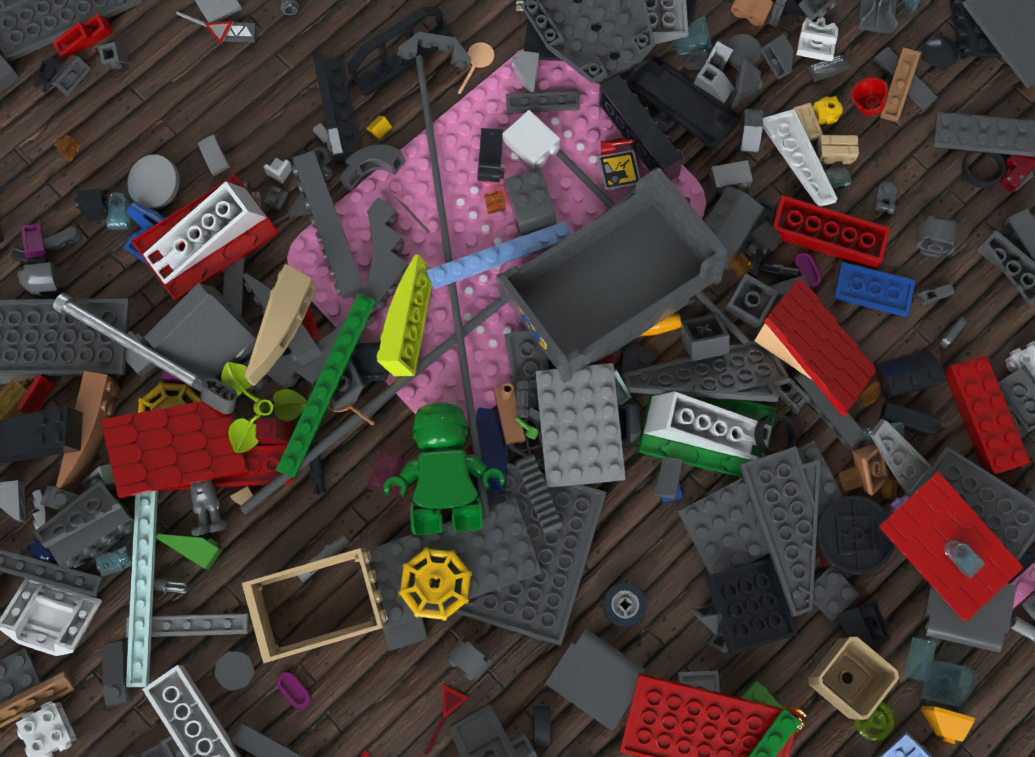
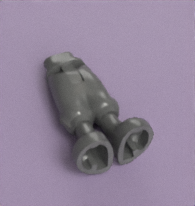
M212 479L190 484L192 508L195 514H198V525L191 530V535L196 536L228 529L227 523L221 519L218 512L220 501L218 500ZM207 509L210 512L211 524L208 520Z

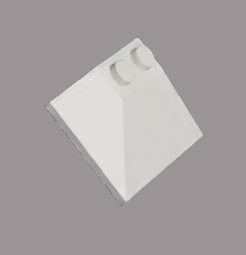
M25 578L0 618V630L18 644L54 656L73 653L102 600Z

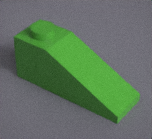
M157 534L155 537L206 570H210L222 552L218 548L219 543L211 538L205 540L199 537Z

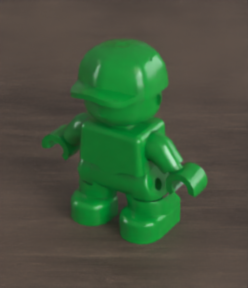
M435 402L424 405L416 412L413 424V438L416 440L417 446L422 453L419 454L418 459H413L406 463L399 473V477H391L386 480L384 484L385 495L390 494L392 486L398 485L401 487L400 494L404 498L407 492L406 484L410 485L418 478L410 508L413 534L431 535L442 532L443 526L440 512L443 508H452V526L454 531L467 532L482 529L481 501L469 477V473L478 479H483L482 484L486 491L489 489L487 481L492 477L497 478L500 485L504 486V475L498 469L492 468L488 470V467L478 456L466 455L465 451L461 449L465 445L468 429L464 413L458 405L448 402Z

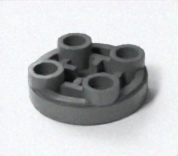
M738 34L727 42L728 45L734 47L728 62L737 70H739L743 59L749 61L754 66L758 63L761 57L759 50L761 45L756 38L748 34Z

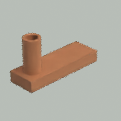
M505 383L502 387L494 388L493 392L505 445L524 442L525 436L523 427L515 420L518 407L514 387L511 383Z

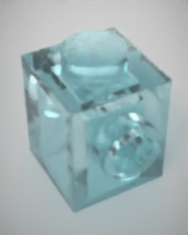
M126 547L103 553L95 558L97 569L102 577L122 571L132 565Z

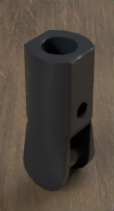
M15 247L11 253L13 260L29 265L49 262L45 256L26 259L24 249Z

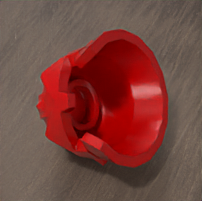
M868 77L862 79L854 86L851 92V99L863 115L867 116L870 114L874 116L877 113L883 112L889 97L887 83L877 77Z

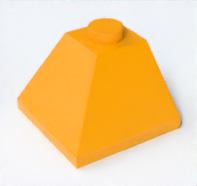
M921 706V711L935 734L943 737L942 741L947 743L963 742L975 720L974 717L939 707Z

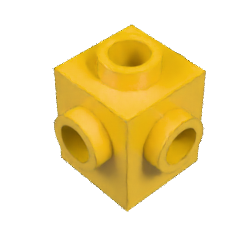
M836 96L831 98L824 97L815 102L813 106L820 125L826 123L830 125L837 122L843 111L842 104L838 102Z

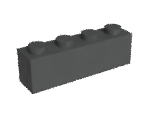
M995 230L976 250L1002 271L1014 284L1029 306H1032L1035 302V262Z

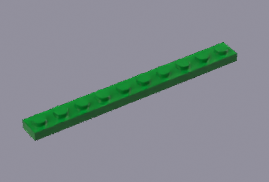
M359 293L357 294L276 471L296 478L374 309L376 300Z

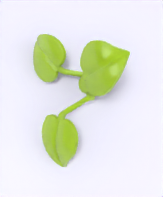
M227 362L222 370L221 382L234 389L238 396L243 392L255 401L254 411L256 415L250 421L244 418L235 420L228 430L229 440L234 452L243 453L253 448L259 442L256 439V424H253L256 418H260L261 415L271 414L275 407L274 413L278 419L292 421L302 413L308 401L299 393L289 389H282L274 394L273 400L275 404H272L269 400H259V398L246 391V389L252 386L245 378L247 366Z

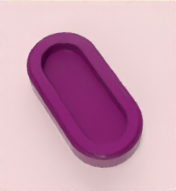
M799 253L793 261L794 267L799 268L798 276L805 275L810 288H816L821 282V275L811 255Z
M285 672L278 677V689L294 707L304 708L310 703L311 694L309 690L293 673Z

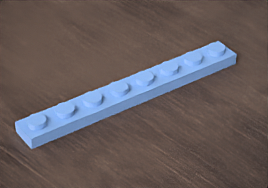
M566 221L434 267L427 270L426 274L434 290L551 248L571 236Z

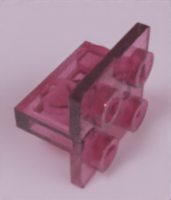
M378 452L374 459V467L368 480L367 489L385 493L384 484L386 480L391 477H399V473L409 460L403 458L402 454ZM398 485L392 486L388 495L399 497L401 487Z

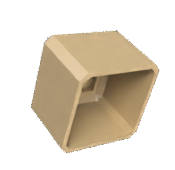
M858 637L840 638L835 642L810 674L808 681L814 690L847 718L863 720L868 719L898 681L899 674L892 665ZM845 672H848L852 677L849 684H845L842 681V675Z

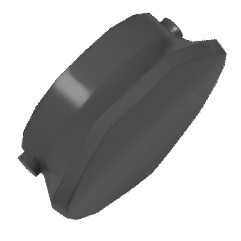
M228 651L216 661L215 677L222 687L230 691L248 686L254 676L253 662L250 656L244 652Z

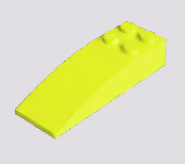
M419 255L413 257L396 289L388 310L383 333L381 334L380 349L377 352V362L393 376H415L432 288L426 271L431 268Z

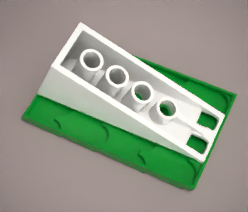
M675 391L661 395L650 394L641 429V446L637 447L636 452L660 459H683L682 464L742 478L743 474L739 465L767 456L756 445L754 437L755 427L762 417L776 414L777 408L738 399L691 397ZM775 417L768 419L763 428V440L768 449Z

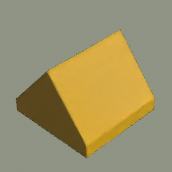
M378 116L367 127V130L379 140L392 129V126L384 116Z

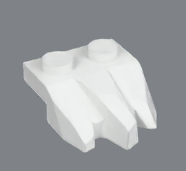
M823 17L821 19L818 18L816 22L806 18L802 25L796 55L832 62L839 30L835 23L826 25L825 18Z

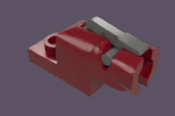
M1010 155L1005 161L1006 172L1000 180V185L1010 193L1021 188L1034 177L1032 170L1035 167V158L1032 156Z

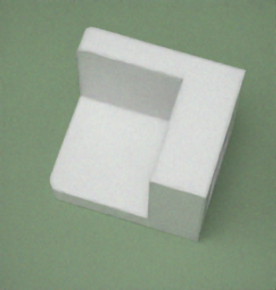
M275 158L270 166L265 164L264 170L269 177L283 184L292 171L290 161L285 160L283 162Z

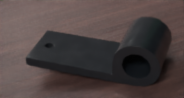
M481 128L477 181L500 183V179H504V168H501L503 129Z

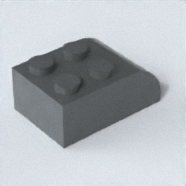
M541 169L504 179V188L520 236L557 224L554 207Z

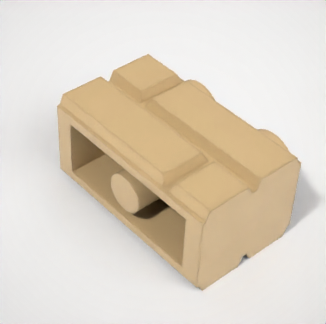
M820 135L817 140V156L819 161H824L825 164H832L835 161H842L843 164L855 162L859 155L858 136Z

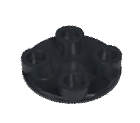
M942 35L933 36L923 46L922 58L933 67L946 70L958 59V47L949 37Z

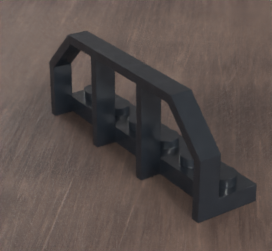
M438 6L419 8L359 48L348 63L350 77L365 97L415 65L416 56L422 55L424 59L438 50V47L435 46L424 48L418 44L415 58L403 59L397 53L387 58L385 47L387 41L404 30L406 40L410 39L413 36L412 25L426 16H435V20L438 23V26L427 33L454 37L443 22V13ZM378 48L383 62L357 78V68L370 52Z
M322 52L313 53V61L336 164L346 163L347 158L361 149L343 60L342 57L324 60Z

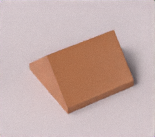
M876 444L852 451L859 485L869 495H873L889 480L886 461Z

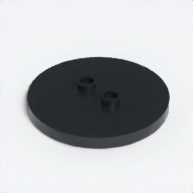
M845 496L833 501L821 512L817 520L816 543L822 557L836 570L850 575H864L878 570L889 560L895 546L879 528L890 517L889 514L878 503L863 496Z

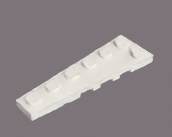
M795 109L763 118V129L816 205L822 207L836 203L837 197Z

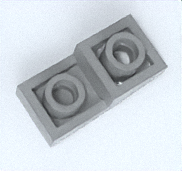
M214 134L198 142L201 153L213 176L230 168Z
M40 489L32 493L35 498L33 499V504L37 510H40L33 513L35 519L33 524L36 530L52 518L51 508L40 504L45 491Z

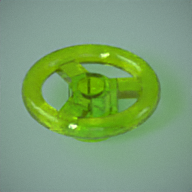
M882 701L878 707L886 712L888 724L886 723L885 716L877 712V708L868 720L862 724L859 719H854L857 731L868 740H882L893 730V713ZM875 716L878 719L876 724L873 723V717ZM869 727L884 729L882 733L876 735L870 734L865 730Z

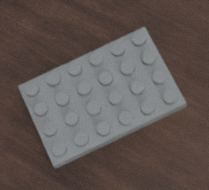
M613 363L585 366L571 375L569 381L565 384L560 380V373L557 369L536 371L547 488L626 480Z

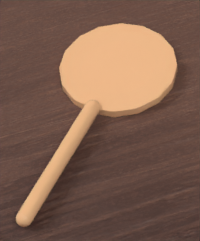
M480 42L473 44L469 48L467 54L471 57L470 63L473 66L458 91L459 94L462 93L476 67H487L493 62L494 51L490 45Z

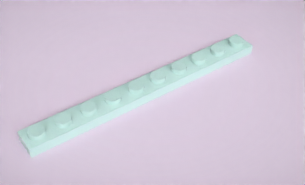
M158 491L135 495L126 687H146L149 685Z

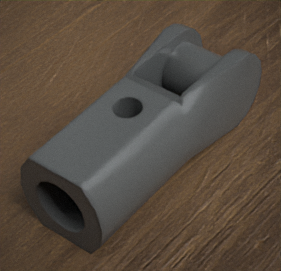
M69 227L44 238L43 242L47 250L51 252L66 244L77 242L81 236L74 227Z
M947 283L918 294V297H921L923 301L921 304L926 305L953 295L954 289L951 283ZM929 293H931L932 299L929 298Z

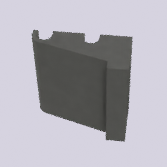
M198 283L145 336V339L151 346L158 349L167 359L203 380L215 378L221 381L224 365L227 362L242 364L252 354L257 340L252 334L253 330L238 313L233 312L228 307L230 304L213 286Z

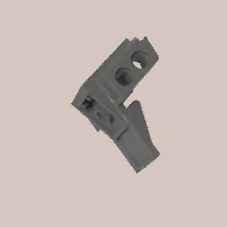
M490 704L448 728L461 757H538L526 734L510 742Z

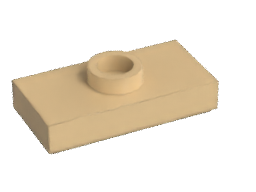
M811 102L793 108L810 141L818 139L820 135H823Z

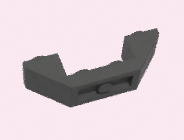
M425 32L416 33L399 46L397 50V55L401 56V58L412 59L417 54L418 44L424 48L435 46L443 51L452 49L450 63L455 64L456 67L465 68L471 62V57L455 37Z

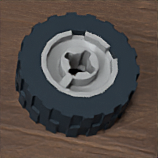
M627 582L618 583L612 586L603 597V613L613 625L630 627L639 623L645 616L647 599H645L644 592L639 587L634 586V584ZM623 601H626L628 603V607L626 609L620 606V604Z

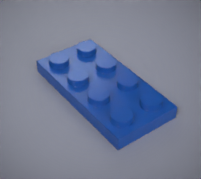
M842 262L833 299L907 317L909 315L915 280Z

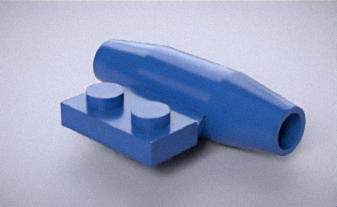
M133 202L129 206L127 214L142 230L134 232L123 248L147 264L131 240L164 220L165 217L138 202Z

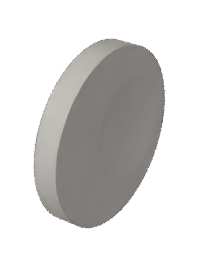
M148 155L138 160L132 167L128 176V191L134 202H138L153 210L160 209L168 205L176 196L180 177L176 166L169 159L160 155Z

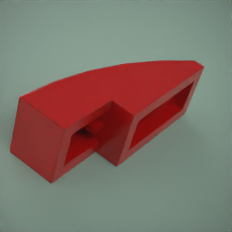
M97 13L85 23L79 21L53 41L59 57L63 58L95 45L112 34L113 30L107 18Z

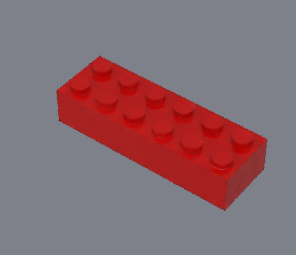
M782 195L777 203L768 237L876 269L882 262L890 228Z
M987 355L952 365L943 372L982 469L995 476L1030 464Z

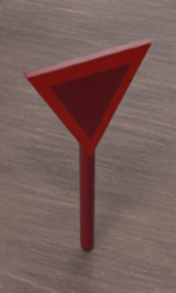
M443 684V715L425 751L426 756L429 754L446 716L470 698Z

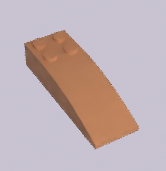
M87 371L83 373L75 410L83 412L81 451L64 454L57 480V488L73 493L85 476L102 443L104 433L101 419L110 418L114 414L115 405L113 403L119 393L118 383L106 374Z

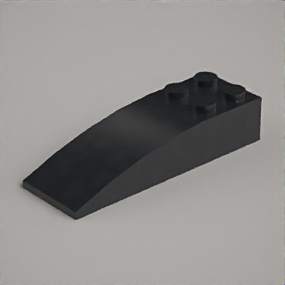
M66 406L24 414L0 421V464L81 451L83 412Z

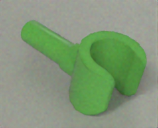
M517 416L515 420L527 429L525 436L535 440L538 430L529 426Z

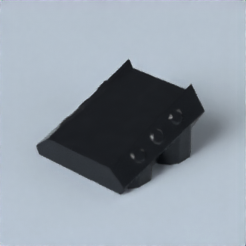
M381 342L358 343L351 358L362 382L385 381L389 376L390 372L377 362V352L380 349Z

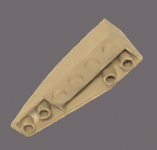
M287 264L279 272L277 283L270 292L268 305L249 365L245 372V378L251 385H256L283 354L301 325L317 289L312 278Z

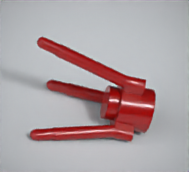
M623 137L601 141V155L616 153V146L634 143V140H625Z

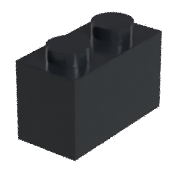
M101 188L77 190V197L75 198L76 208L81 211L82 215L89 222L112 219L111 201Z

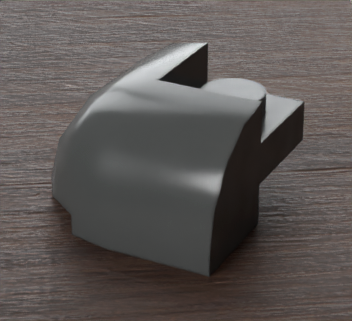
M51 262L26 265L24 270H17L20 284L36 297L45 298V291L55 292L63 288V281L57 276V268Z

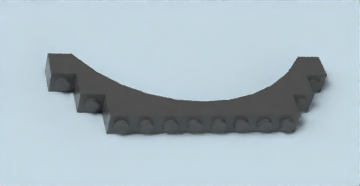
M379 197L367 211L373 235V258L369 278L362 295L376 300V304L366 326L372 324L376 313L379 310H383L388 298L395 294L409 266L407 262L396 255V253L399 254L404 248L405 242L403 237L390 228L397 223L399 215L395 208ZM346 318L334 331L316 343L322 355L303 367L299 361L295 363L290 355L281 356L256 385H252L251 388L258 392L267 385L268 379L271 378L283 388L289 389L297 383L298 376H301L315 387ZM247 359L243 365L248 367L250 359Z

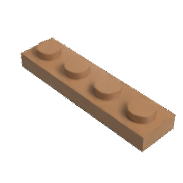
M907 48L902 49L888 91L889 97L880 118L898 123L921 52Z
M62 672L1 703L0 728L15 721L22 715L40 708L41 705L75 690L73 682L65 672Z

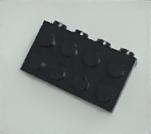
M949 0L960 58L962 60H966L970 56L1001 58L1002 55L962 3L965 0Z

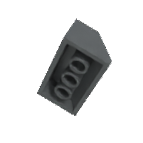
M727 186L705 222L726 249L725 269H728L764 210L763 206L744 191Z

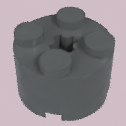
M935 216L927 217L926 221L919 225L916 248H920V252L927 256L941 257V253L951 255L954 253L956 246L957 223L953 220H941Z
M462 635L447 655L449 657L447 661L455 668L457 666L463 670V676L469 681L479 680L494 662V659L488 660L489 654L473 640L469 643L466 641L467 636Z

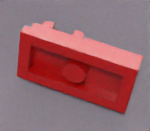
M40 375L39 377L35 376L31 386H28V391H26L16 408L27 414L38 412L56 384Z

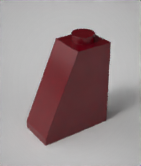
M256 418V439L263 446L288 445L297 425L277 418Z

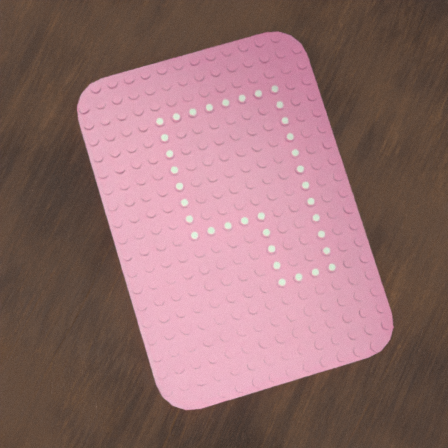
M513 57L433 122L453 261L521 237L504 188V179L533 171V169L502 141L501 168H504V179H500V183L477 181L481 128L503 129L504 133L525 114H507L506 94L529 93L515 76V68H512ZM539 60L534 93L579 90L580 110L532 113L560 138V149L616 203L630 192L635 185L605 191L598 156H601V141L623 138V136L599 105L601 83H591L564 61ZM426 129L401 149L406 162L396 175L385 170H376L334 205L363 288H365L369 278L373 258V235L367 211L378 197L395 208L399 215L397 223L390 227L401 235L405 242L403 250L399 254L396 253V255L408 264H410L415 255H419L431 269L445 264ZM629 144L616 146V153L633 150ZM635 153L640 178H643L650 171ZM550 155L542 167L536 168L541 169L554 207L557 224L566 221L571 235L590 224L609 209L556 155ZM681 165L680 175L671 180V182L683 197L691 198L692 208L703 218L706 207L704 190L697 179ZM398 200H400L414 213L416 218H418L427 227V229L430 231L429 233L426 232V230L413 218V216L401 205V203ZM311 224L291 244L287 261L289 266L312 278L317 289L311 301L337 328L348 316L356 296L343 300L341 294L337 295L334 284H337L336 278H331L328 270L331 264L329 260L325 261L321 251L325 249L323 243L319 244L315 234L319 232L317 225L313 226ZM548 249L456 281L462 327L500 297L496 275L501 272L504 273L514 266L520 268ZM449 285L434 290L431 288L418 362L455 333ZM394 295L388 298L384 309L376 313L372 324L365 327L358 343L381 342V334L383 333L388 310ZM508 302L464 337L476 423L496 406L494 388L502 387L505 383L512 384L504 334L528 330ZM456 344L396 392V394L414 414H416L420 407L430 403L448 402L456 404L462 409L467 428H469L458 347ZM389 373L385 382L390 386L401 376H393Z

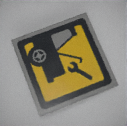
M634 150L598 156L605 191L634 186L641 179Z

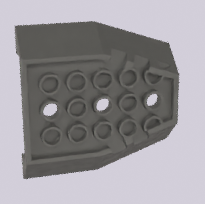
M528 0L520 5L547 49L591 83L606 82L616 75L623 74L640 64L655 46L645 0H583L581 3H575L574 0ZM594 25L602 27L599 31L592 30ZM618 53L620 55V57L617 60H612L610 58L611 54Z

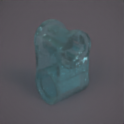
M113 193L108 199L107 226L109 230L130 229V216L127 214L130 203L121 193Z
M952 540L945 545L946 555L967 578L972 579L985 566L984 561L967 544Z

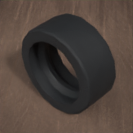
M534 706L533 744L550 745V706Z

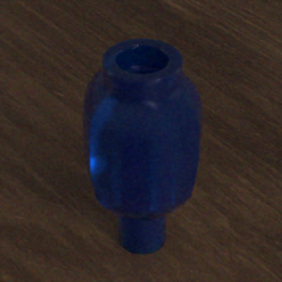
M33 539L29 543L27 549L34 558L59 565L49 548H45L39 540Z

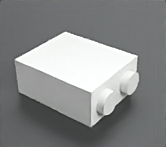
M530 110L503 133V142L533 170L537 167H542L546 163L547 158L550 155H555L560 149V138Z

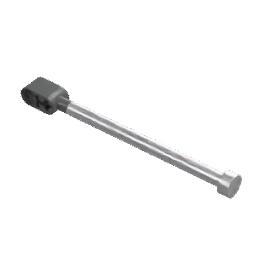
M61 293L54 301L53 309L63 315L68 313L200 391V398L204 403L224 414H230L234 411L238 394L231 387L215 378L201 379L76 305L74 299L65 293Z

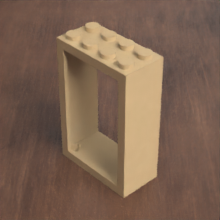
M366 547L242 583L263 663L378 630L387 625L386 609H383L381 601H383L380 589L377 590L375 583L378 581L375 569L371 570L370 562H372L370 550L366 551ZM351 559H355V562H360L375 615L371 617L372 621L281 648L278 647L275 643L261 591L263 590V585Z

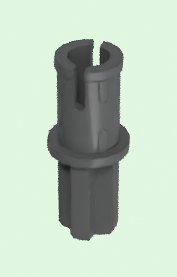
M154 578L153 591H163L166 594L169 592H187L188 583L185 581H175L170 578Z

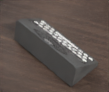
M840 54L834 56L832 62L822 60L807 67L814 82L847 71L850 65Z

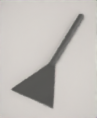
M303 192L300 193L289 212L273 222L274 225L288 217L312 215L311 209H306L303 200L306 197Z

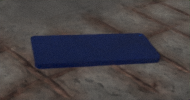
M478 408L476 423L482 462L488 467V470L492 468L498 469L504 475V486L500 485L499 480L495 477L488 479L489 489L487 491L502 493L505 490L509 444L505 445L498 410ZM470 474V479L475 489L478 490L477 478Z

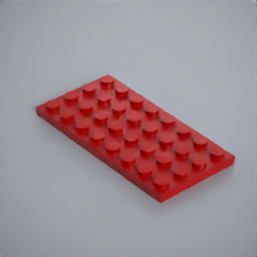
M639 673L619 750L620 753L637 757H747L783 708ZM786 709L799 719V712ZM796 730L776 757H789Z

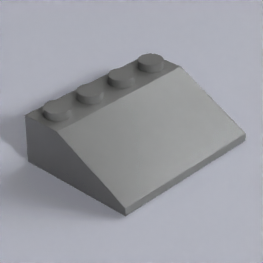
M645 0L655 44L689 35L686 0Z

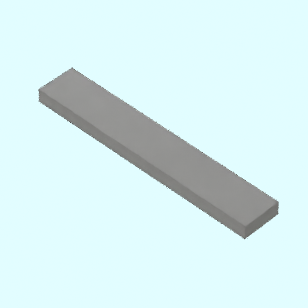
M248 613L152 616L151 637L249 634ZM127 617L126 624L127 638L129 636V617Z

